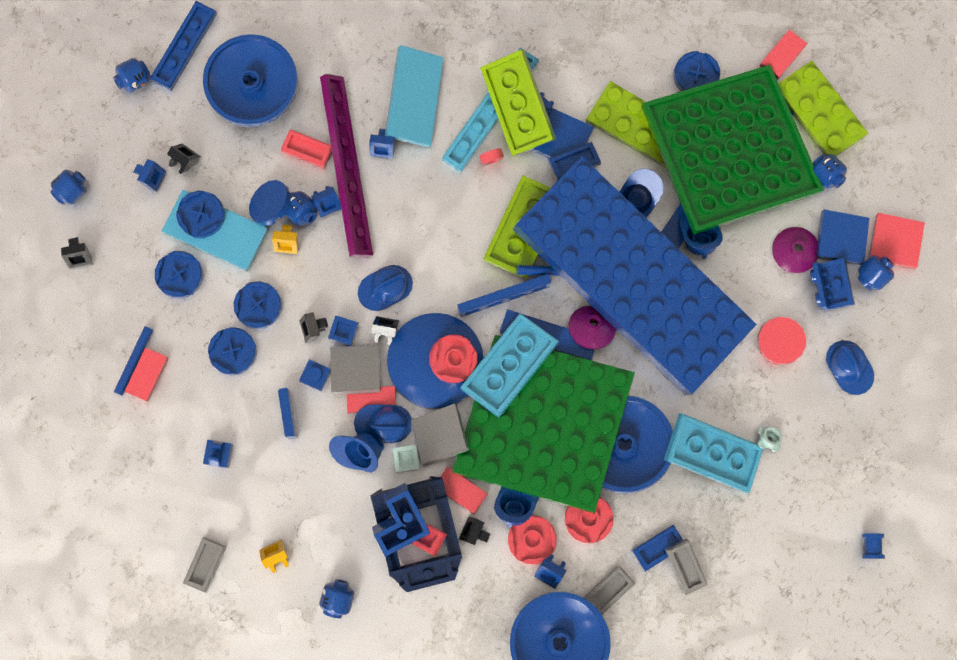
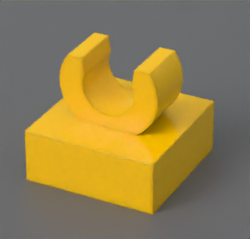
M283 224L282 231H273L274 252L298 254V234L292 232V225Z
M282 539L259 550L261 562L265 569L270 567L271 572L276 573L275 564L279 562L288 567V555Z

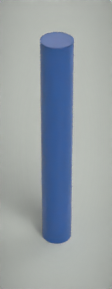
M517 265L516 268L517 275L543 276L549 274V276H560L551 266Z
M144 326L115 387V393L123 396L153 332L152 329Z

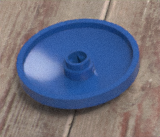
M248 34L231 38L214 50L204 68L203 88L209 104L221 118L234 125L257 127L275 121L289 109L297 93L298 75L292 57L282 45L265 36Z
M442 313L424 314L408 321L398 330L396 336L393 337L387 356L389 375L397 391L412 404L426 409H441L454 403L457 405L469 396L460 389L466 380L459 383L442 381L433 373L429 364V353L433 344L438 339L447 335H460L467 338L477 352V366L483 360V350L478 337L462 320Z
M628 396L603 484V489L622 494L646 490L656 484L671 465L670 462L664 460L672 436V427L663 412L645 399Z
M552 592L541 595L525 605L513 623L510 633L512 660L609 659L611 643L605 619L592 603L578 595L567 592Z

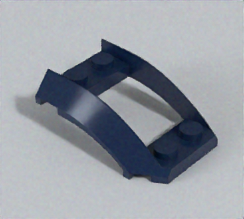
M430 476V479L407 485L419 509L437 505L443 532L447 534L445 541L448 554L403 566L400 564L398 551L386 556L389 576L399 583V586L406 592L455 580L460 561L463 559L442 477ZM381 488L370 495L377 524L392 516L383 496L384 493L392 489L382 491Z

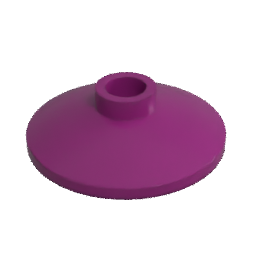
M786 228L774 239L772 245L774 260L779 267L787 272H806L813 267L812 263L817 262L819 258L816 257L818 241L810 231L804 228ZM795 244L801 246L802 250L800 252L794 249Z
M583 306L574 311L568 324L572 339L578 345L587 349L606 347L612 342L616 333V329L592 306ZM590 322H595L597 325L593 326Z

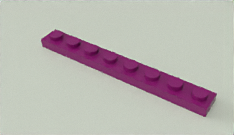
M324 74L320 77L349 257L368 258L373 256L344 77Z

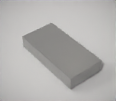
M203 537L183 584L207 593L227 546Z
M688 539L665 548V552L685 595L708 585Z
M618 565L583 598L592 603L603 615L636 583Z

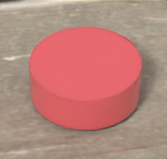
M498 148L485 152L479 157L482 165H489L502 160L504 155L502 149Z

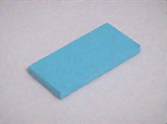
M402 45L398 47L385 136L424 147L431 146L443 57Z
M182 190L162 229V233L248 272L269 229L224 208L225 218L220 230L206 238H194L186 234L177 221L176 212L178 211L179 203L182 198L190 193Z
M519 313L460 389L496 417L500 418L558 345L559 341Z
M679 413L664 460L742 492L750 493L763 449L758 444Z

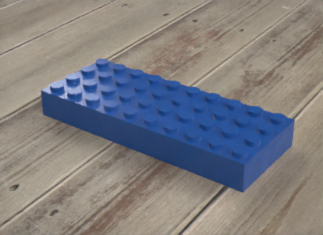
M581 157L512 229L685 396L693 394L757 325L584 157Z

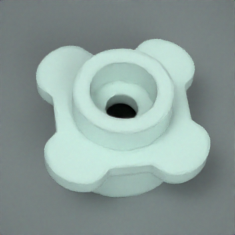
M760 427L758 430L760 434L758 446L761 449L768 448L778 452L781 449V432L775 427Z

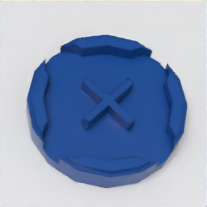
M699 51L684 54L678 60L674 69V81L680 91L720 79V67L717 61L710 54L699 53Z
M272 180L264 183L255 191L249 205V214L255 222L263 226H269L276 223L275 220L279 217L282 218L286 215L291 204V193L287 185L281 181Z
M198 190L187 194L181 199L176 217L179 226L186 234L194 238H206L220 230L224 223L225 211L223 204L214 194Z
M173 251L158 261L155 268V281L165 295L172 298H186L193 295L200 288L203 281V269L200 262L192 254L185 251Z
M261 281L246 284L245 287L237 292L233 302L234 312L239 321L252 329H265L273 325L280 317L282 310V301L277 290L270 284Z
M230 327L218 331L212 337L208 346V354L212 366L219 372L226 375H240L254 364L257 348L252 336L245 330Z

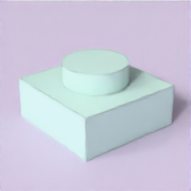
M417 445L392 448L396 473L420 470Z

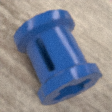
M862 534L865 554L862 555V559H885V555L882 554V538H884V534Z

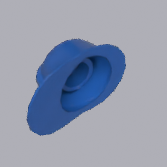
M639 169L628 177L619 192L647 218L660 200L664 191V184L661 177L655 171Z
M685 212L682 213L680 227L689 252L701 256L702 259H706L707 255L714 252L723 240L720 227L693 234Z
M389 265L383 267L361 281L358 287L359 301L365 308L371 311L386 309L405 299L410 294L413 285L412 277L401 266Z
M847 340L835 342L830 346L826 354V362L838 385L843 391L851 395L866 393L874 382V371L864 351L856 343Z
M367 405L356 414L354 427L358 435L368 433L377 442L396 443L407 438L411 432L412 417L402 406Z
M361 433L354 437L335 436L329 443V451L336 462L344 467L365 472L376 471L378 460L384 449V444L377 442L368 433Z
M501 487L495 500L494 510L496 515L506 523L507 527L511 528V526L522 525L529 520L539 498Z

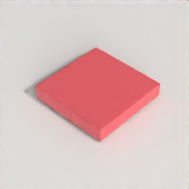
M877 213L869 258L872 255L879 256L880 258L886 256L894 265L916 269L918 267L925 222Z

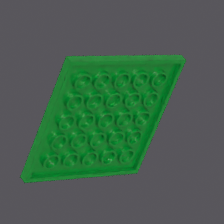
M770 65L644 102L641 106L693 234L793 203L824 191L820 179L813 171L814 165Z
M494 336L491 348L495 345V343L499 340L501 336ZM553 350L500 418L474 400L465 429L469 450L457 455L452 472L595 514L635 372Z

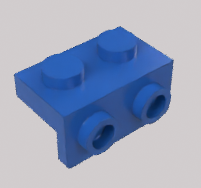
M844 258L824 263H812L813 270H810L813 284H817L818 293H815L818 307H822L823 310L828 312L855 305Z

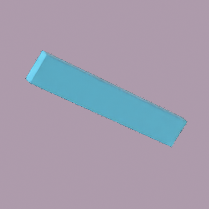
M525 51L533 71L539 63V59ZM489 92L442 157V161L461 173L499 120Z

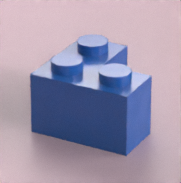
M406 483L383 494L392 517L372 527L374 537L385 557L430 534L429 528Z

